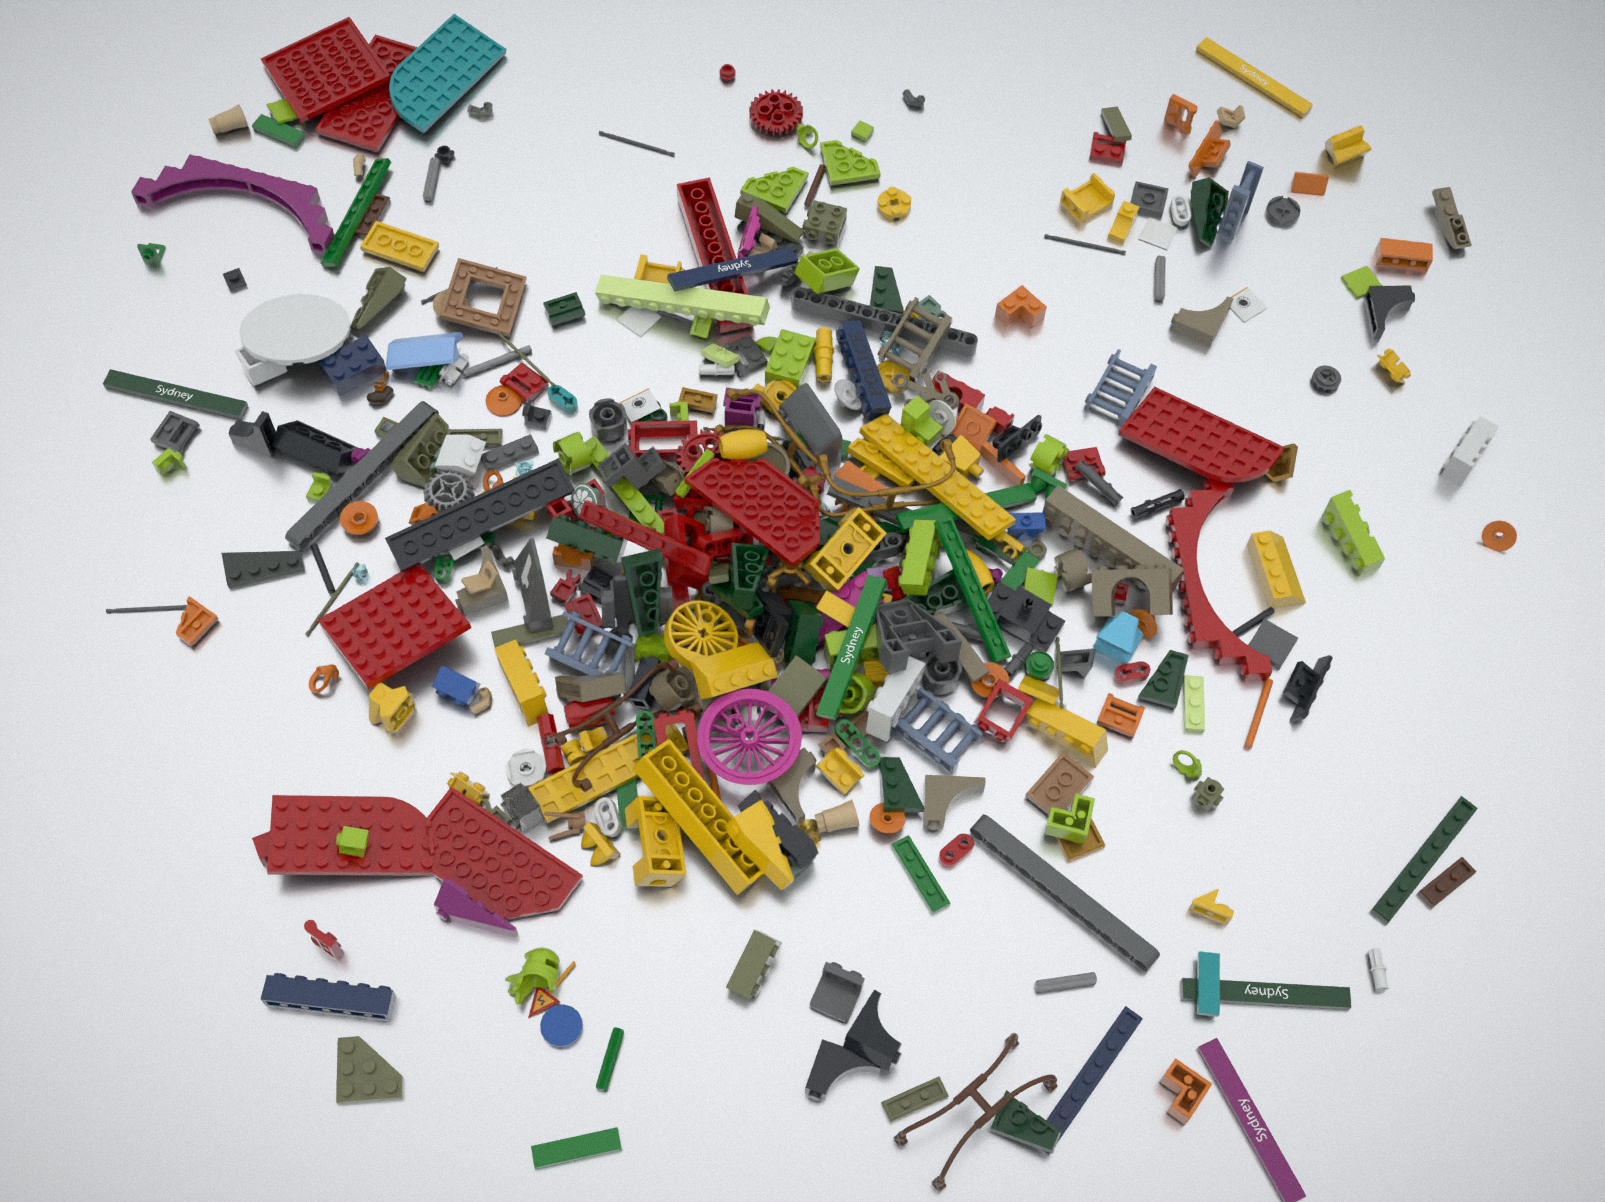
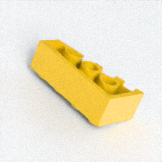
M1036 698L1027 710L1026 718L1030 727L1037 729L1096 768L1108 752L1106 729L1064 708L1061 709L1056 704L1053 705L1039 698Z

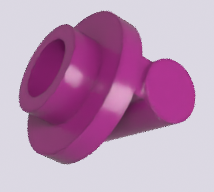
M354 449L351 453L352 462L356 465L370 449Z
M988 568L992 574L994 584L999 583L1003 575L1002 570L999 568Z

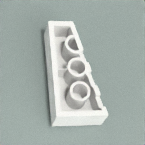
M909 656L906 670L887 674L884 681L885 685L879 687L875 696L876 699L874 701L871 700L867 707L869 715L866 733L886 742L888 741L891 726L896 727L901 710H905L910 696L913 695L923 677L924 662Z

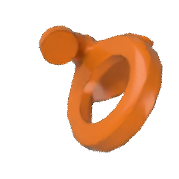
M489 470L485 473L483 477L485 491L491 489L489 478L492 475H496L498 479L492 488L504 483L498 471Z
M329 664L316 667V671L309 679V689L314 693H320L328 686L331 677L338 680L339 670L337 666ZM320 675H324V684L316 689L315 682Z

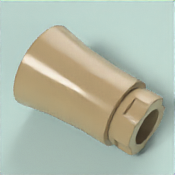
M240 104L208 119L215 135L238 128L249 127Z
M852 799L814 815L819 833L860 827Z

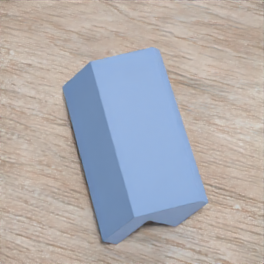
M454 332L394 339L388 344L386 370L454 363L460 358L457 343L463 339L462 333Z

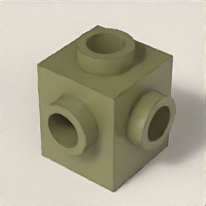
M1207 777L1204 782L1200 780L1195 786L1194 791L1196 793L1192 800L1209 812L1214 805L1217 807L1224 797L1221 795L1224 788L1217 780Z

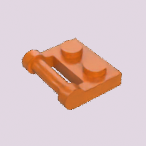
M1172 94L1164 121L1180 128L1182 133L1189 134L1191 133V124L1198 107ZM1186 109L1188 114L1186 117V121H1183L1182 119Z
M1108 693L1097 724L1134 738L1145 707L1141 705L1138 707L1113 697V694ZM1110 704L1135 713L1136 716L1111 707Z

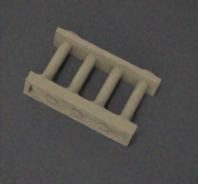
M917 297L913 301L910 300L905 308L907 310L887 344L882 346L877 354L880 363L887 358L907 369L908 373H910V380L915 383L920 377L919 368L922 365L928 364L953 323V318L947 314L944 319H939L918 307L919 299ZM913 312L935 324L937 327L936 332L930 334L910 323L908 320ZM904 327L926 339L928 343L926 348L920 349L899 337ZM894 343L918 355L919 360L917 363L911 364L891 353L890 350Z

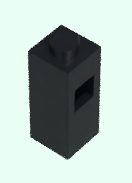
M653 656L649 658L641 657L631 688L661 661ZM660 668L655 671L628 698L633 707L652 709L655 698L650 694L649 687L652 684L653 678L665 669Z

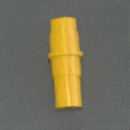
M822 327L816 330L815 347L813 348L816 363V380L819 382H829L832 380V363L835 348L833 347L832 330Z

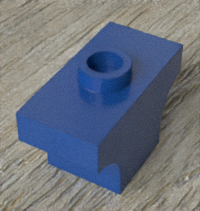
M1044 512L1009 513L1016 521L1013 526L1007 529V532L1014 534L1017 540H1034L1037 534L1046 531Z

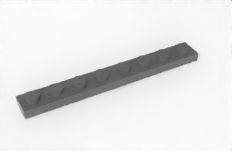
M834 476L833 482L844 490L870 492ZM831 486L826 494L856 508L871 507L872 505L884 504L887 501L886 498L878 496L854 497L844 495L834 490ZM905 507L903 509L880 512L870 511L868 513L899 526L895 518L896 514L911 511V509ZM958 530L967 549L972 536Z

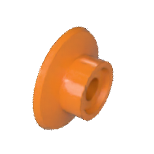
M1501 520L1487 524L1481 535L1485 546L1494 551H1506L1517 540L1515 528L1510 523Z
M1136 609L1128 612V614L1138 618V628L1144 633L1142 638L1155 636L1157 633V623L1154 615H1150V611Z
M883 803L875 805L869 815L873 827L887 834L901 830L906 821L904 812H883Z

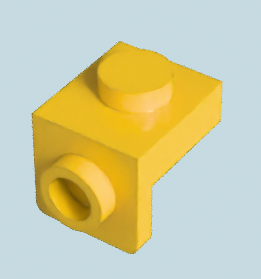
M603 726L579 733L581 737L579 738V743L586 752L593 751L603 740L608 738Z

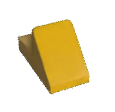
M1219 889L1193 899L1188 909L1227 925L1234 914V910L1230 909L1227 905L1215 903Z

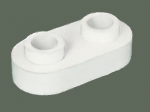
M1183 195L1173 196L1170 203L1173 221L1179 226H1185L1189 224L1191 219L1188 199Z
M601 798L594 807L600 830L608 837H615L622 829L616 804L609 798Z

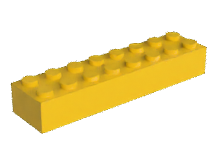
M670 739L644 755L632 769L737 895L764 875L734 844L732 838L728 835L724 826L734 817Z

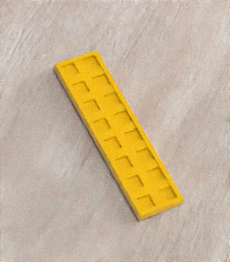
M676 724L667 725L665 728L667 740L670 739L682 755L689 752V746ZM637 733L598 752L584 766L577 780H583L584 778L590 780L593 788L587 792H584L581 788H576L572 784L573 774L582 761L528 787V791L546 823L559 817L545 816L544 812L569 813L638 778L639 776L632 769L639 761ZM643 735L641 737V741L644 743H649L652 740L650 735ZM645 749V755L649 753V749Z

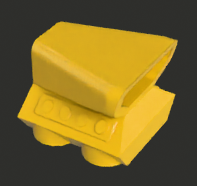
M1362 125L1336 134L1325 142L1326 151L1330 154L1334 166L1363 157L1372 150L1370 145L1362 140L1365 132Z
M383 683L377 684L369 694V721L372 724L382 722L386 733H396L414 711L416 703L412 701L413 694L408 692L405 686L391 689Z

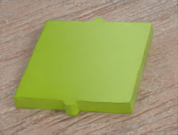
M279 99L276 102L266 104L278 124L298 119L286 99Z
M1368 266L1341 276V279L1347 285V289L1356 298L1365 296L1369 286H1383L1376 278L1377 275L1373 274Z
M1028 567L1024 589L1053 606L1058 575L1045 572L1044 569L1037 570Z

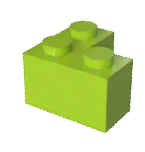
M916 396L902 409L900 425L908 433L910 432L930 448L942 437L943 426L930 417L931 406L919 396Z
M1075 793L1070 811L1051 807L1044 834L1084 844L1089 831L1095 798Z

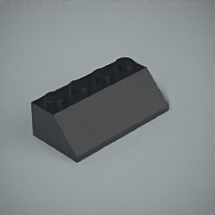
M298 420L278 425L272 445L282 453L294 455L297 460L307 461L313 467L325 469L331 475L345 472L352 462V451L359 448Z

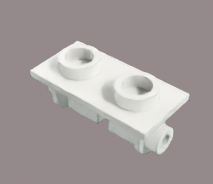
M459 353L460 358L457 361L450 363L448 367L444 365L439 373L441 378L438 382L444 379L448 385L455 384L460 375V372L455 368L462 371L469 361L468 355Z

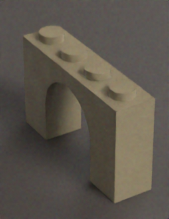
M1166 564L1154 565L1155 569H1147V565H1135V569H1128V566H1116V570H1109L1108 566H1097V570H1091L1092 617L1115 616L1116 588L1123 580L1131 577L1142 580L1148 587L1150 593V615H1173L1172 568H1166Z

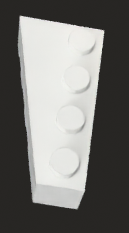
M1479 416L1476 422L1472 420L1467 428L1469 433L1463 434L1459 440L1460 446H1455L1450 454L1452 458H1447L1442 467L1445 470L1442 476L1462 486L1500 426L1482 416Z

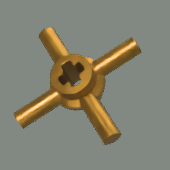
M780 559V567L766 575L767 581L770 576L777 578L785 574L787 576L796 575L806 587L812 583L801 570L802 561L791 567L784 560Z

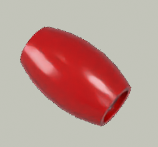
M611 696L586 702L573 700L565 705L563 708L568 727L572 728L585 722L590 716L613 702ZM615 710L610 713L615 717ZM603 717L594 724L591 723L584 728H591L594 726L601 725L605 723L606 720Z

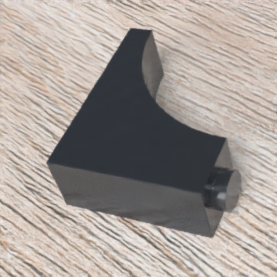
M1411 285L1369 286L1365 294V301L1373 339H1381L1385 331V320L1390 315L1399 311L1409 310L1412 303L1415 302V293L1412 292Z
M262 411L255 422L237 419L235 424L229 429V437L235 445L270 458L273 457L278 449L272 446L276 430L267 412Z
M873 990L846 1034L843 1048L889 1071L893 1064H898L902 1053L899 1052L902 1043L894 1039L882 1026L878 1016V1005L882 993Z
M822 1039L805 1087V1093L813 1100H825L831 1088L845 1076L857 1072L880 1074L882 1067L843 1048L841 1045Z

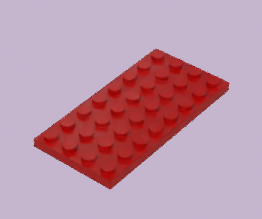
M376 34L369 43L390 76H392L396 67L418 48ZM390 81L326 111L316 127V133L378 153L400 117L390 99Z

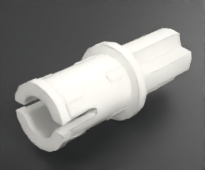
M716 362L715 364H699V376L715 375L717 377V375H733L735 372L734 364L728 368Z
M1370 949L1368 951L1371 962L1370 972L1373 973L1375 990H1388L1389 986L1385 972L1387 967L1384 966L1381 949Z

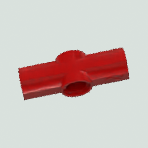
M546 713L537 717V723L548 774L554 775L564 770L565 766L561 747L556 743L553 746L546 745L550 742L548 736L557 733L554 715Z

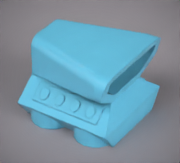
M1124 611L1116 617H1109L1103 629L1096 636L1097 639L1093 645L1096 652L1121 665L1128 664L1144 635L1138 628V618Z

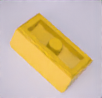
M827 590L816 607L849 627L855 611V607Z

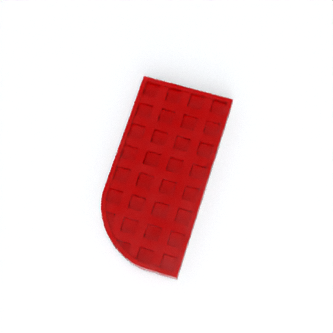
M1155 386L1120 428L1118 434L1200 475L1221 482H1245L1263 476L1272 469L1285 449L1284 446Z
M272 795L267 875L434 876L432 870L434 859L430 854L427 817L413 805L393 797ZM344 826L369 830V839L364 857L339 853V845H336L338 833H342Z

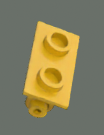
M1388 348L1384 351L1385 355H1377L1380 359L1379 364L1391 372L1390 377L1396 383L1401 382L1405 384L1404 378L1408 379L1411 376V371L1402 361L1396 365L1400 358L1394 350Z
M461 771L459 773H450L454 778H450L447 782L449 789L452 786L462 794L467 790L465 796L478 805L483 803V795H490L485 791V786L478 782H471L467 774Z

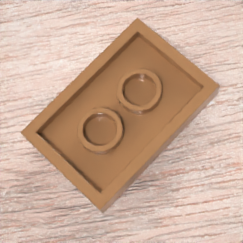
M1062 752L1029 789L1025 797L1047 814H1049L1051 807L1067 810L1072 804L1075 793L1081 794L1094 779V776Z

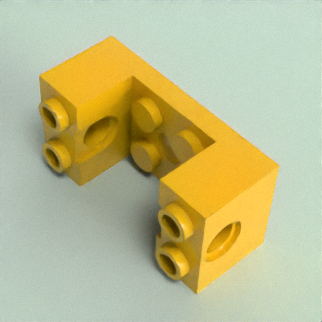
M860 507L849 510L838 523L840 528L820 551L813 552L802 565V568L828 592L839 590L886 535V532ZM846 543L852 547L850 554H846L843 551V546Z
M638 796L625 808L627 828H639L643 857L632 866L635 886L672 887L687 875L680 826L656 797ZM657 833H661L664 836V841L658 838Z

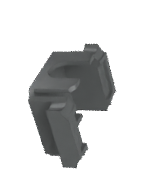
M614 576L610 581V590H601L602 629H615L616 618L618 633L629 634L628 623L633 620L625 576ZM660 585V627L666 625L668 618L673 613L671 586L661 587Z

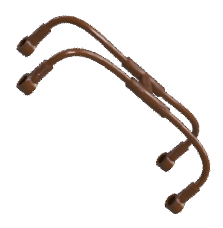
M675 658L655 665L624 696L614 700L590 716L585 722L548 736V740L551 743H556L561 747L567 743L565 735L580 730L591 723L594 724L603 717L613 734L591 751L575 770L572 784L576 788H581L584 792L593 788L588 778L577 780L581 770L604 747L607 748L632 731L636 726V721L619 729L610 712L621 706V703L628 699L658 669H668L671 672L678 669L679 664ZM696 702L693 705L679 707L676 710H661L652 714L654 717H657L659 714L689 710V713L693 712L696 717L703 712V709Z
M1011 1033L1004 1040L1006 1046L984 1074L981 1073L958 1093L952 1102L934 1114L899 1131L893 1137L897 1145L902 1148L908 1143L907 1133L940 1117L956 1105H960L969 1096L981 1107L985 1113L974 1122V1125L961 1138L946 1161L940 1175L931 1182L938 1192L947 1187L945 1176L962 1146L977 1129H981L1000 1110L1007 1106L1012 1098L1043 1082L1044 1087L1049 1092H1053L1058 1087L1055 1075H1044L1018 1087L1006 1097H1002L992 1107L977 1091L1003 1061L1009 1050H1014L1019 1045L1017 1033Z

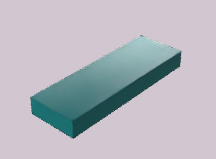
M1198 952L1197 1015L1215 1017L1220 1015V953Z

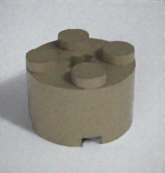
M714 506L704 507L703 510H706V514H702L701 522L705 524L706 535L733 529L734 521Z
M1075 548L1054 557L1056 564L1054 571L1058 575L1057 577H1062L1063 581L1061 583L1065 592L1092 583L1091 573H1087L1089 565L1081 550Z
M684 666L679 667L673 672L665 669L653 678L652 684L649 687L650 694L654 696L665 711L678 709L692 700L697 694V689L695 690L694 686L696 684L695 678Z

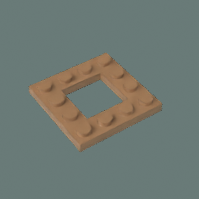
M458 258L439 318L495 334L502 333L504 336L510 337L527 276ZM470 281L504 290L497 314L463 305Z

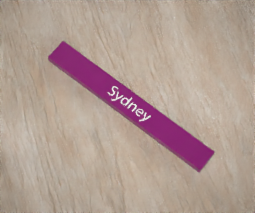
M1218 1038L1198 1046L1197 1049L1282 1201L1297 1202L1305 1198L1304 1190Z

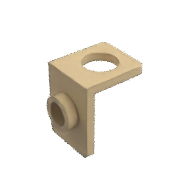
M485 561L479 574L464 577L461 579V582L470 594L491 589L498 576V572L489 561ZM487 569L491 571V579L487 576Z

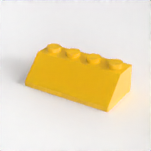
M1270 530L1252 533L1247 547L1268 608L1273 607L1275 609L1305 604L1306 600L1284 537Z
M758 642L690 661L701 700L778 677L773 658L767 654Z

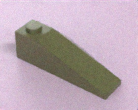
M743 192L736 201L734 217L746 222L749 219L748 216H750L752 206H756L759 208L757 216L759 217L758 222L761 223V229L795 243L798 242L804 233L801 227L758 197Z
M391 267L376 268L365 289L368 292L360 300L363 305L356 311L350 328L352 330L361 329L404 290L407 278Z
M437 412L434 413L398 453L389 467L402 480L425 487V483H429V477L434 478L435 473H437V468H433L430 472L429 467L435 462L433 457L443 444L449 425Z

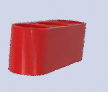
M733 528L699 537L695 542V548L716 557L730 553L732 543L752 545L753 537L741 528Z

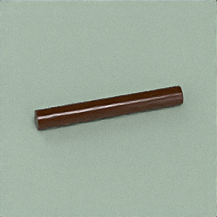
M823 164L819 165L804 205L807 207L811 206L826 166Z

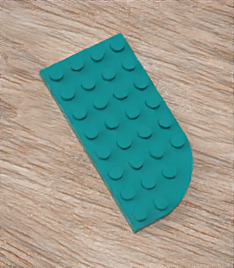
M453 14L394 70L390 80V99L395 111L403 120L424 134L506 54L507 49L456 14Z

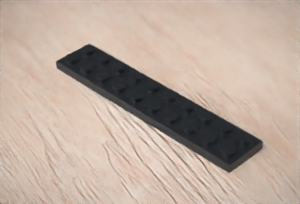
M558 458L385 537V540L401 573L539 510L553 501L571 495L574 487Z

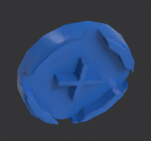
M565 1004L555 1005L542 1016L540 1022L541 1034L544 1040L553 1047H569L576 1043L582 1034V1018L579 1012L572 1006Z

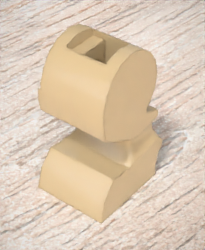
M762 233L759 239L761 246L753 248L749 256L774 251L778 248V245L774 239Z

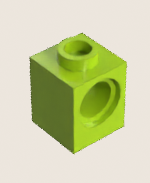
M344 826L342 833H338L336 845H339V853L364 857L369 839V830Z

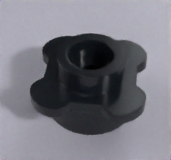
M443 145L437 149L434 157L442 160L444 163H448L449 159L455 155V152L450 150L448 146Z

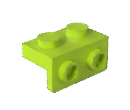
M664 634L637 636L635 642L637 647L634 652L635 660L640 661L641 657L649 658L653 656L662 662L673 658L666 648Z

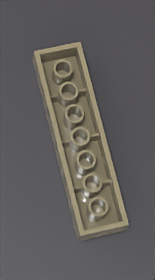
M1058 485L1047 497L1042 511L1045 514L1046 525L1052 526L1062 536L1068 537L1077 546L1083 547L1093 557L1099 558L1108 567L1115 570L1116 566H1128V569H1135V565H1147V569H1155L1154 565L1166 564V568H1172V592L1175 590L1184 570L1182 567ZM1135 577L1128 578L1139 588L1149 592L1148 587L1142 580Z

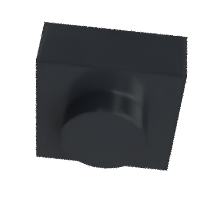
M240 268L223 273L230 291L247 285Z

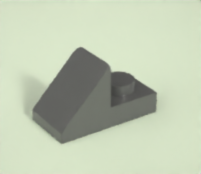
M1092 648L1060 651L1062 672L1078 671L1083 677H1086L1093 667L1096 650Z

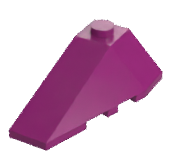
M448 878L443 880L434 902L436 914L441 919L446 920L448 918L455 923L515 938L518 936L517 928L496 912L490 914L489 909L480 900L472 901V898L468 895L469 892Z

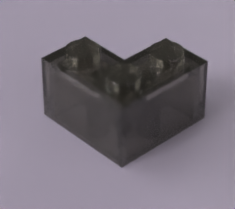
M522 783L500 795L502 800L500 806L505 814L509 813L511 823L516 830L520 828L524 834L544 822L541 806L531 791L527 792Z

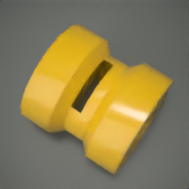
M578 739L570 740L561 747L563 754L567 756L569 766L584 760L587 756L585 751L581 750Z

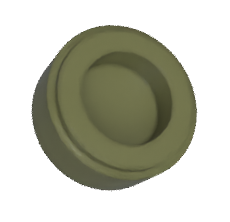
M1034 541L1028 546L1027 552L1042 560L1046 556L1047 548L1044 543Z

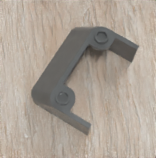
M804 383L779 405L778 412L785 422H792L807 444L808 451L815 458H817V455H827L828 467L831 469L841 464L842 434L809 384ZM814 463V469L818 473H822L821 468Z

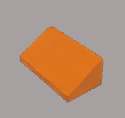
M1295 172L1291 181V192L1324 196L1329 175Z

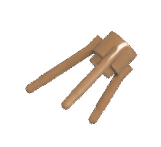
M544 812L545 816L568 818V827H572L571 830L550 836L549 840L570 834H578L580 829H584V812Z

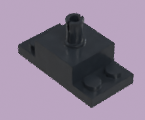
M999 582L988 599L999 626L1045 653L1065 623L1064 619L1049 611L1052 606L1050 603L1019 585L1014 591Z
M759 587L757 596L764 609L763 613L753 617V619H756L753 635L770 657H777L794 613L777 592H763ZM738 612V615L745 623L747 619Z

